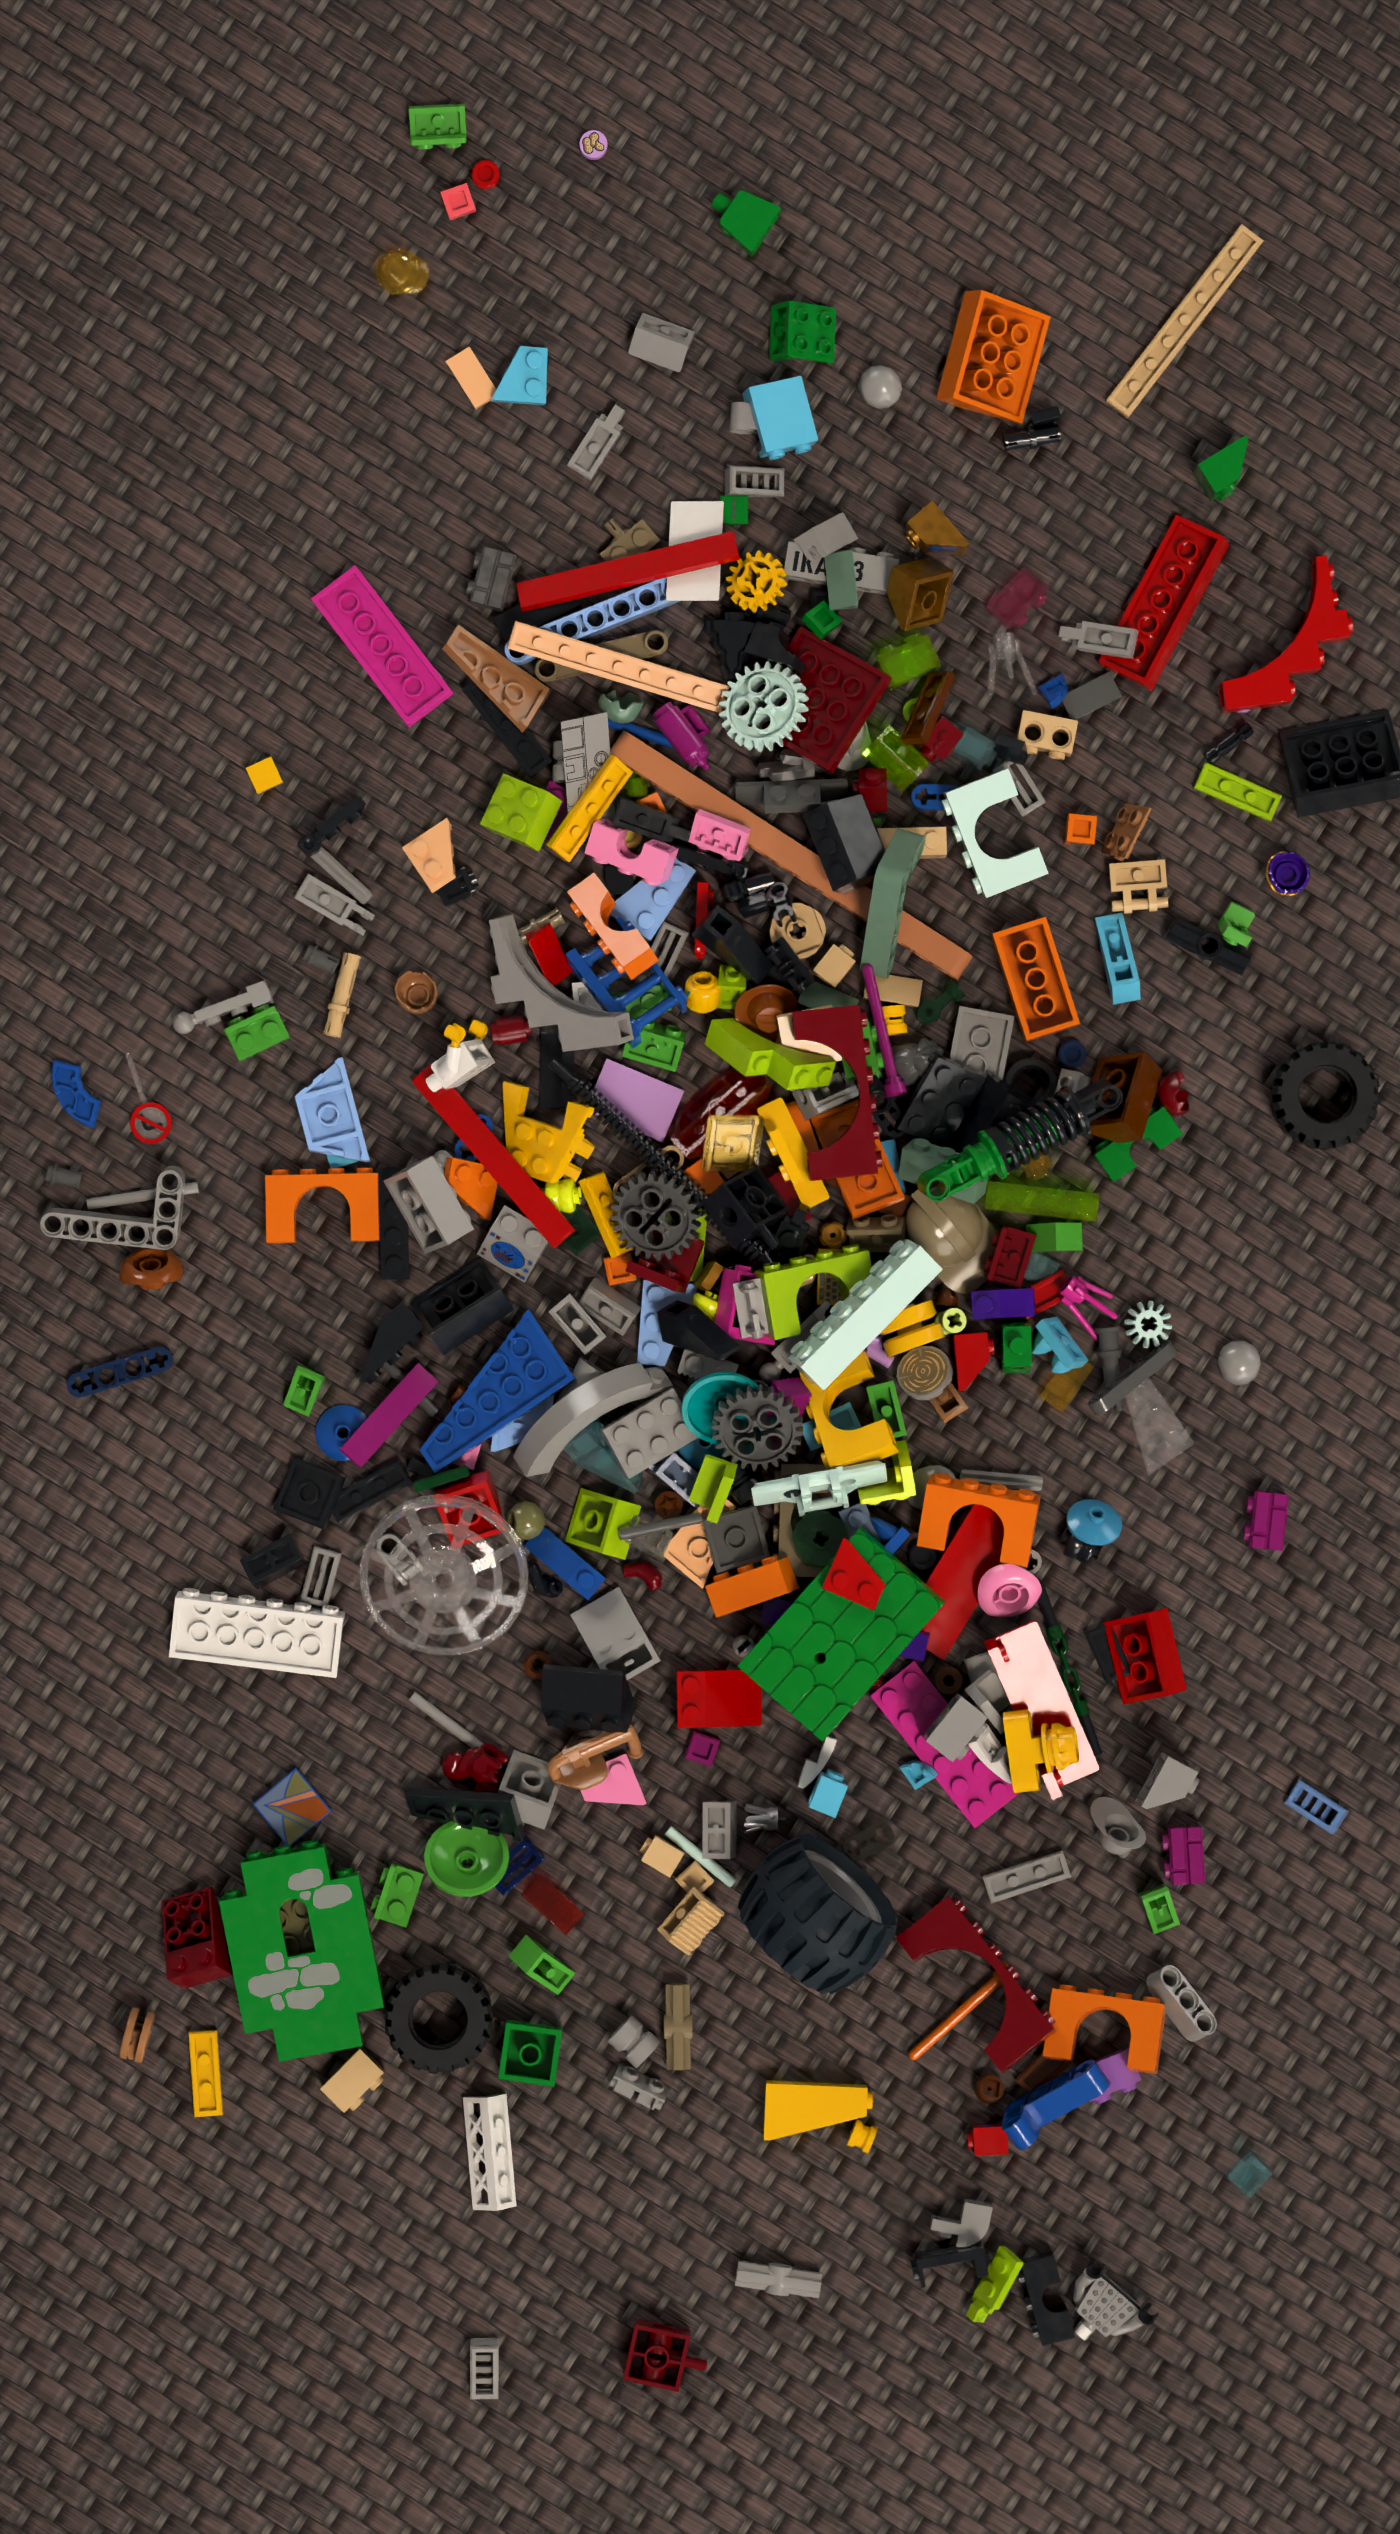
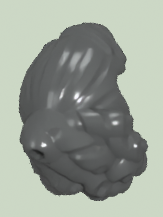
M922 1038L918 1044L905 1043L891 1047L897 1074L901 1076L902 1081H905L906 1087L918 1085L935 1054L943 1056L944 1053L935 1041H929L926 1038ZM883 1068L884 1080L887 1079L885 1068Z

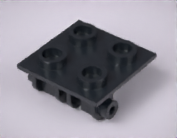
M783 936L762 950L766 958L773 964V967L760 985L776 984L785 987L796 996L816 982ZM749 981L753 988L756 987L753 983Z

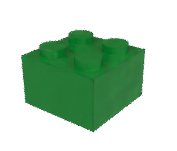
M507 2019L498 2079L554 2087L563 2027Z

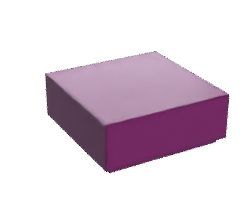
M694 1731L685 1758L712 1767L720 1740Z

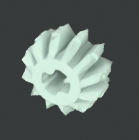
M1148 1301L1146 1311L1143 1304L1138 1302L1137 1308L1140 1313L1138 1314L1135 1310L1129 1309L1128 1313L1134 1317V1320H1124V1324L1133 1325L1134 1328L1125 1332L1126 1335L1137 1334L1132 1341L1133 1344L1139 1343L1141 1338H1144L1143 1348H1148L1149 1338H1151L1155 1347L1159 1346L1160 1343L1157 1335L1167 1340L1168 1335L1162 1332V1329H1172L1171 1324H1163V1320L1171 1317L1170 1313L1160 1316L1159 1313L1163 1310L1164 1306L1160 1304L1153 1311V1301ZM1153 1318L1155 1321L1152 1323V1325H1155L1154 1330L1148 1329L1144 1331L1141 1327L1144 1326V1324H1141L1142 1319Z

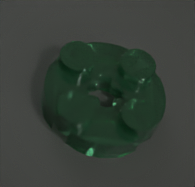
M813 1511L806 1514L797 1523L792 1535V1546L795 1554L804 1565L824 1568L836 1555L842 1539L849 1540L847 1527L840 1518L838 1519L827 1511ZM816 1533H821L823 1537L828 1538V1541L824 1542V1546H819L818 1543L813 1542V1539L816 1538Z

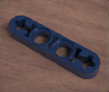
M156 1347L71 1375L67 1382V1389L71 1395L81 1398L169 1370L174 1362L173 1355L167 1348ZM157 1352L168 1356V1360L164 1362V1367L161 1368L159 1364L150 1365L152 1371L147 1373V1365L142 1356L147 1355L148 1361L157 1358ZM131 1360H137L141 1364L142 1369L137 1376H130L126 1371V1365ZM105 1368L111 1369L115 1374L114 1381L109 1385L103 1384L99 1379L100 1372ZM94 1372V1381L98 1389L93 1390V1384L85 1386L83 1393H80L79 1389H73V1384L77 1383L76 1378L80 1377L82 1381L91 1379L89 1373Z

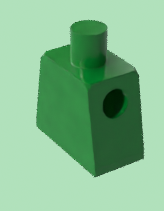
M743 190L737 193L733 201L719 192L711 204L712 208L723 214L719 221L720 230L751 258L781 215V207Z
M1001 1320V1374L1030 1373L1032 1367V1344L1029 1320Z

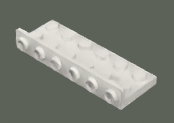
M184 1588L183 1591L177 1592L174 1603L169 1657L332 1678L337 1677L343 1621L345 1618V1611H339L338 1607L325 1605L322 1608H314L306 1602H295L294 1605L283 1604L282 1600L274 1598L267 1599V1601H258L250 1595H240L239 1598L227 1597L228 1594L224 1592H211V1595L202 1594L198 1589Z

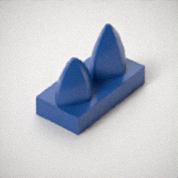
M871 1518L875 1531L886 1544L884 1547L892 1554L910 1535L903 1527L898 1529L884 1520Z

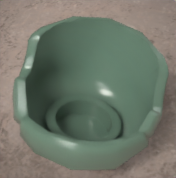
M615 690L608 694L602 693L598 700L601 713L607 712L608 720L620 724L630 723L635 720L644 704V701L639 696L628 692L621 698L617 697Z

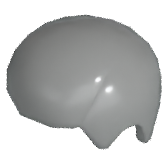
M878 365L871 366L862 373L858 389L863 400L868 405L881 409L888 408L898 401L902 392V384L898 374L893 369Z
M1244 1340L1231 1341L1223 1346L1218 1356L1219 1369L1222 1377L1227 1382L1236 1386L1246 1385L1257 1377L1261 1361L1257 1349L1252 1344Z

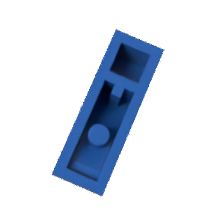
M545 1526L536 1538L528 1540L524 1545L587 1600L591 1598L606 1580L603 1574Z

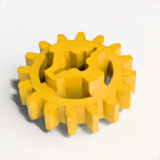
M757 551L756 556L753 557L747 552L746 560H737L739 564L737 568L730 566L729 569L733 572V576L726 577V581L730 584L726 589L732 595L731 599L733 602L739 604L743 610L749 607L753 613H756L758 606L766 611L769 602L774 606L777 604L774 599L776 596H784L780 588L787 586V582L782 579L787 573L781 568L782 564L780 561L775 559L770 553H767L764 557L761 551Z

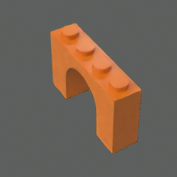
M344 1168L328 1169V1174H317V1169H300V1175H289V1170H272V1175H265L266 1243H297L296 1210L298 1203L308 1191L317 1187L337 1189L347 1199L350 1207L352 1242L380 1241L379 1174L373 1173V1168H356V1173L346 1174Z
M945 1473L930 1474L926 1484L916 1546L944 1551L948 1542L952 1515L963 1506L979 1504L996 1512L1003 1523L1004 1538L1000 1562L1028 1567L1041 1495H1037L1028 1489H1019L1018 1491L1007 1489L1002 1484H980L979 1481L971 1478L963 1480L954 1479Z
M1060 1985L1059 1989L1052 1988L1049 2013L1056 2021L1052 2025L1056 2032L1045 2040L1043 2057L1073 2062L1077 2033L1082 2021L1096 2011L1110 2010L1122 2015L1130 2027L1131 2040L1127 2069L1157 2074L1166 2006L1165 2004H1160L1159 1998L1144 1996L1143 2001L1132 2000V1995L1116 1992L1115 1997L1104 1996L1105 1991L1098 1989H1088L1087 1993L1076 1992L1077 1987L1070 1985Z

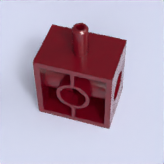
M636 2318L623 2380L679 2392L684 2367L705 2371L707 2360L686 2356L691 2330Z

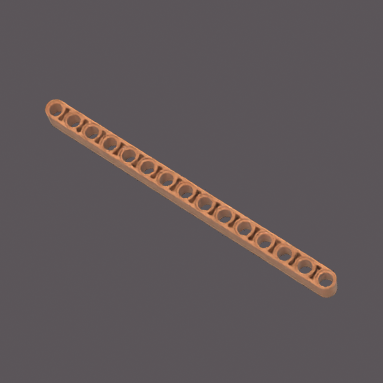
M622 731L610 750L611 755L616 756L634 773L697 813L699 809L751 828L747 842L750 848L867 923L872 895L871 889L864 885L847 894L834 892L820 857L630 733ZM902 910L897 943L951 978L959 980L973 956Z

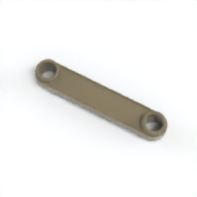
M652 630L595 645L646 660L663 655L668 648V638L663 632ZM652 637H660L664 645L659 650H653L648 646V641ZM539 659L535 665V675L544 683H552L588 674L587 672L544 659ZM545 663H550L555 667L554 673L549 677L542 676L539 672L540 667Z

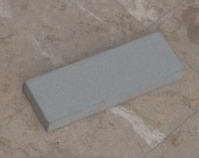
M1059 1850L984 1875L982 1878L992 1904L1071 1878V1874L1063 1850Z

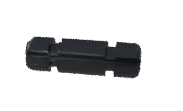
M1247 722L1240 724L1236 731H1231L1219 740L1215 747L1211 746L1203 754L1205 759L1210 764L1216 763L1221 759V755L1225 756L1241 744L1243 739L1249 738L1254 733L1252 727Z

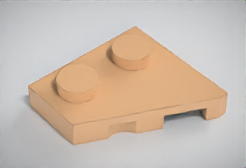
M447 818L402 847L432 893L456 878L455 865L453 864L454 850L450 831L452 830V825Z

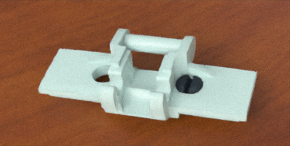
M877 1460L845 1467L837 1466L835 1469L803 1475L788 1474L781 1477V1479L756 1483L751 1488L754 1506L779 1502L797 1503L799 1517L805 1516L807 1512L839 1506L849 1508L848 1493L859 1487L887 1482L885 1463ZM827 1489L831 1492V1497L812 1500V1492Z

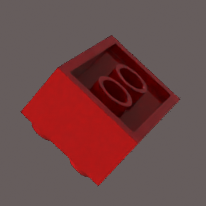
M741 1669L677 1670L678 1728L762 1726V1689Z

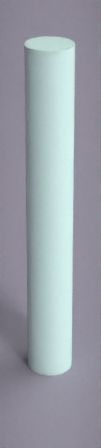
M672 1826L664 1834L729 1888L737 1880L713 1859H702V1850Z

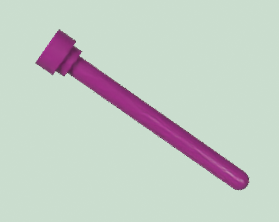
M865 964L862 967V972L887 1077L884 1080L885 1085L883 1089L886 1098L895 1097L907 1093L905 1081H902L901 1076L897 1074L873 967L870 964Z

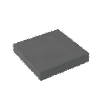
M754 1504L721 1513L717 1524L707 1521V1518L702 1519L717 1574L751 1563L761 1562V1560L770 1557L757 1506H754Z

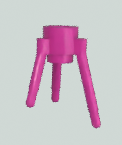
M1071 1275L1059 1290V1293L1063 1296L1060 1301L1069 1307L1091 1337L1098 1341V1335L1073 1303L1080 1304L1085 1299L1111 1318L1116 1319L1117 1314L1090 1296L1087 1289L1109 1299H1112L1113 1295L1086 1282L1080 1276L1075 1277Z

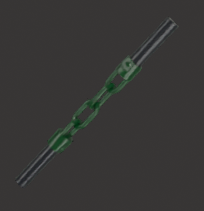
M1043 1584L1041 1585L1042 1593L1038 1602L1047 1625L1045 1629L1053 1652L1057 1656H1061L1064 1665L1062 1678L1068 1692L1074 1694L1076 1702L1072 1705L1093 1754L1097 1756L1102 1754V1750L1089 1715L1090 1709L1087 1706V1700L1080 1699L1078 1692L1081 1689V1683L1075 1668L1068 1664L1066 1658L1068 1645L1061 1625L1057 1623L1045 1585ZM1061 1640L1064 1650L1059 1648L1058 1651L1055 1641ZM1071 1671L1074 1675L1077 1684V1687L1073 1685L1072 1689L1070 1688L1069 1682L1066 1677V1673L1070 1675Z

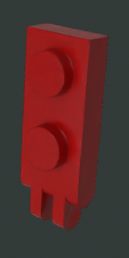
M697 882L696 928L707 914L708 906H713L714 890L708 889V882ZM695 938V957L698 960H702L706 956V946Z

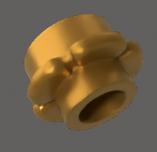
M839 1222L826 1223L820 1229V1242L824 1246H829L830 1249L840 1248L841 1244L847 1239L846 1231L843 1230V1225ZM835 1233V1238H831L830 1234Z

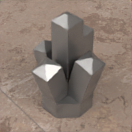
M788 749L777 752L773 762L759 763L756 769L760 778L769 777L772 782L806 780L815 777L814 763Z

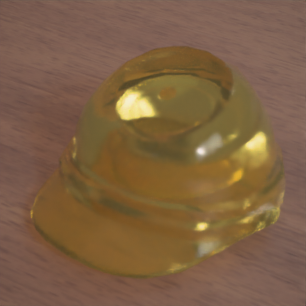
M399 248L398 250H391L380 257L376 265L375 275L381 287L391 295L416 294L421 292L427 285L429 268L421 258Z

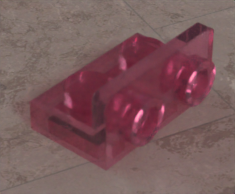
M1024 567L985 609L1008 631L1014 626L1019 629L1030 618L1027 613L1033 607L1038 610L1049 597L1046 593L1049 587L1046 584L1043 585Z

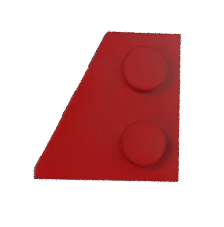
M843 1538L822 1589L874 1611L885 1583L848 1539Z

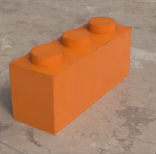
M777 1555L761 1560L762 1566L754 1568L753 1563L737 1568L738 1574L730 1576L729 1571L714 1576V1582L706 1585L705 1588L716 1618L799 1589L789 1557L778 1560Z

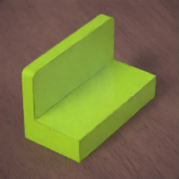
M706 1454L689 1501L709 1508L706 1520L717 1524L733 1484L738 1464Z

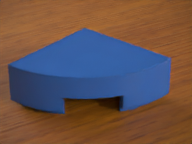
M1063 674L1038 687L1041 695L1052 709L1063 701L1068 690Z

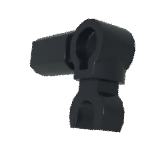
M771 871L746 878L744 883L742 881H735L725 884L721 887L726 904H730L745 898L746 894L750 896L762 891L766 892L775 882Z
M783 882L774 883L768 892L762 891L738 900L739 909L744 919L769 911L771 907H774L775 912L773 916L779 927L783 926L782 919L785 916H790L793 923L797 921V915L792 908L793 896L787 885Z

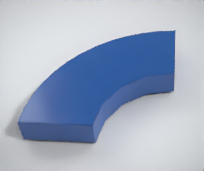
M53 1060L52 1083L59 1102L75 1120L95 1128L102 1101L92 1097L84 1088L81 1079L82 1067Z

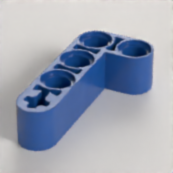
M1087 2060L1012 2101L1005 2109L1001 2128L1018 2150H1024L1036 2141L1040 2127L1103 2094L1109 2088L1110 2080L1094 2060Z

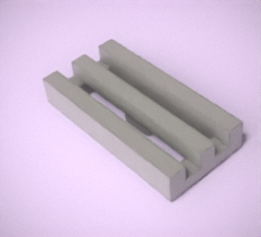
M1006 761L992 770L995 773L1005 768L1009 769L1016 789L1028 806L1024 809L1016 796L1010 798L1022 818L1046 803L1023 765ZM1014 764L1037 799L1035 803L1031 801L1010 768V765Z
M663 921L651 946L655 954L666 929L671 931L658 958L657 965L660 968L676 934L681 936L664 971L668 978L689 933ZM648 969L642 972V974L647 976L652 975Z
M314 1546L300 1601L321 1607L329 1604L342 1553ZM318 1554H323L313 1598L307 1596ZM330 1556L334 1557L324 1599L321 1601L318 1598Z

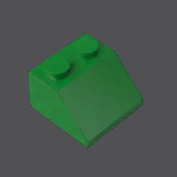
M1246 435L1197 465L1193 475L1210 502L1215 499L1221 502L1234 493L1235 485L1240 478L1248 444Z

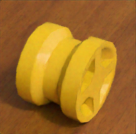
M856 2119L846 2145L849 2147L857 2146L861 2148L862 2152L868 2154L878 2127L873 2125L870 2127L865 2126L861 2120Z

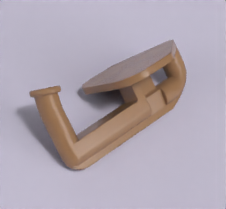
M630 1725L627 1733L606 1732L592 1739H581L565 1746L547 1765V1772L551 1781L578 1790H586L602 1783L607 1778L609 1771L601 1752L627 1742L629 1746L627 1754L629 1757L638 1759L643 1756L644 1751L635 1728Z

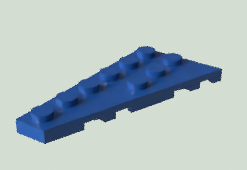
M529 1309L468 1386L463 1396L455 1403L443 1422L438 1425L421 1447L420 1452L435 1474L576 1380Z

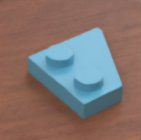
M518 347L500 384L491 397V402L545 405L548 348Z

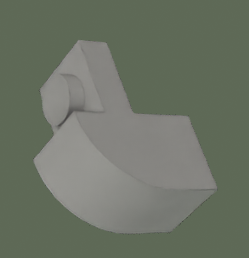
M964 2198L959 2220L932 2215L930 2229L935 2231L936 2236L951 2238L952 2234L956 2235V2247L971 2246L980 2241L986 2234L990 2224L992 2204Z

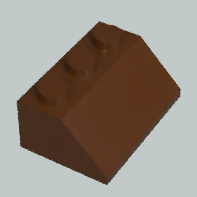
M1146 1052L1099 1058L1092 1083L1100 1079L1107 1080L1120 1088L1123 1099L1119 1107L1090 1121V1134L1116 1143L1142 1140L1163 1071ZM1110 1089L1104 1091L1102 1101L1108 1098Z

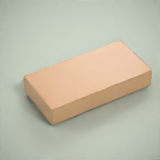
M467 347L446 361V364L475 410L491 401L496 388L470 347Z

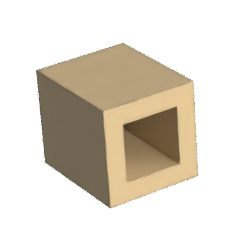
M833 944L813 969L812 973L835 989L854 966L856 961L852 957L855 954L843 944L839 947Z
M656 1834L653 1839L647 1837L639 1851L644 1854L641 1861L669 1878L685 1851Z

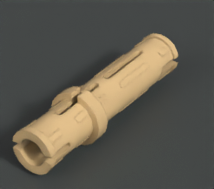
M343 953L332 1002L327 1007L329 1013L323 1032L324 1035L341 1038L346 1014L350 1012V1008H348L361 956Z

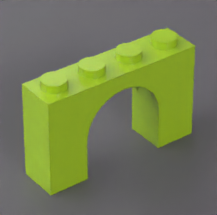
M858 1244L842 1247L841 1252L833 1253L832 1250L817 1252L814 1258L806 1259V1256L794 1257L789 1259L790 1263L780 1265V1262L768 1263L763 1265L764 1269L755 1271L756 1278H760L769 1330L766 1337L778 1340L801 1334L796 1305L797 1294L803 1282L814 1274H830L837 1282L841 1300L844 1301L851 1294L850 1289L858 1281H864L871 1274L869 1272L872 1267L869 1250L860 1248Z

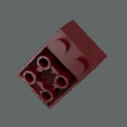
M207 1887L162 1900L167 1980L186 1989L232 1976L233 1971L224 1925L213 1888Z

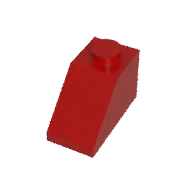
M988 1332L953 1335L957 1391H964L990 1361V1355L994 1354L993 1338H988Z

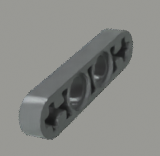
M1165 1340L1159 1346L1151 1349L1092 1397L1088 1405L1093 1413L1098 1416L1107 1412L1176 1356L1178 1351L1171 1340Z

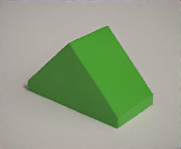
M1055 1222L1025 1225L1027 1232L1037 1234L1032 1253L1083 1251L1082 1223Z
M298 1365L283 1406L309 1417L326 1376Z
M1164 1883L1138 1893L1153 1934L1180 1925L1169 1889Z

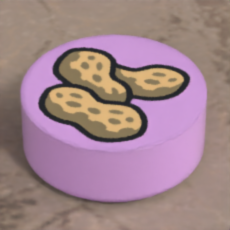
M591 130L584 133L581 137L580 151L587 159L598 160L607 152V139L603 133Z

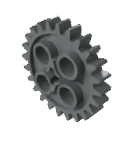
M652 1170L648 1178L644 1172H641L638 1175V1180L631 1176L628 1184L623 1183L620 1187L621 1192H617L614 1195L615 1200L618 1202H614L611 1205V1209L617 1212L613 1213L610 1219L618 1221V1223L613 1227V1231L621 1230L622 1234L618 1240L627 1239L629 1242L626 1245V1249L632 1246L636 1247V1256L641 1251H644L646 1260L652 1254H655L657 1261H660L664 1253L668 1259H671L674 1256V1251L681 1255L684 1251L683 1247L689 1248L692 1244L690 1239L694 1240L698 1235L695 1230L699 1229L701 1222L695 1219L699 1218L702 1212L694 1210V1208L700 1202L699 1200L691 1201L690 1197L694 1191L685 1192L684 1188L687 1183L676 1184V1175L671 1180H668L666 1171H663L660 1177H657L655 1170ZM649 1192L656 1193L660 1201L652 1200L649 1197ZM668 1198H671V1204L666 1207L644 1233H641V1227L646 1224ZM670 1211L678 1212L681 1220L672 1218ZM631 1212H638L642 1220L634 1219ZM652 1230L661 1232L663 1239L656 1238Z
M759 1384L757 1391H753L751 1385H748L747 1392L743 1393L740 1388H736V1397L728 1393L726 1395L727 1403L719 1401V1410H714V1420H712L711 1429H714L712 1430V1439H716V1449L723 1448L722 1457L731 1455L732 1463L740 1460L742 1469L748 1463L752 1464L753 1471L756 1470L758 1464H762L764 1470H767L768 1463L770 1462L775 1467H778L779 1458L787 1462L788 1453L795 1454V1445H801L803 1417L798 1416V1406L792 1407V1398L784 1400V1391L775 1395L773 1386L765 1392L763 1391L762 1384ZM771 1411L774 1414L766 1415L763 1412ZM736 1416H745L746 1419L739 1420V1419H737V1418H735V1417H736ZM778 1436L779 1439H770L769 1437ZM749 1440L752 1443L744 1444L741 1441Z

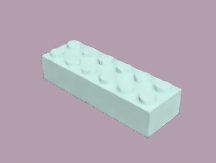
M906 1238L903 1241L899 1240L890 1248V1254L885 1260L875 1263L869 1271L871 1274L864 1281H858L850 1289L851 1294L844 1301L837 1302L831 1308V1314L824 1322L821 1320L816 1323L810 1330L811 1335L804 1342L799 1341L790 1351L791 1355L787 1359L812 1384L824 1391L943 1270L920 1245Z

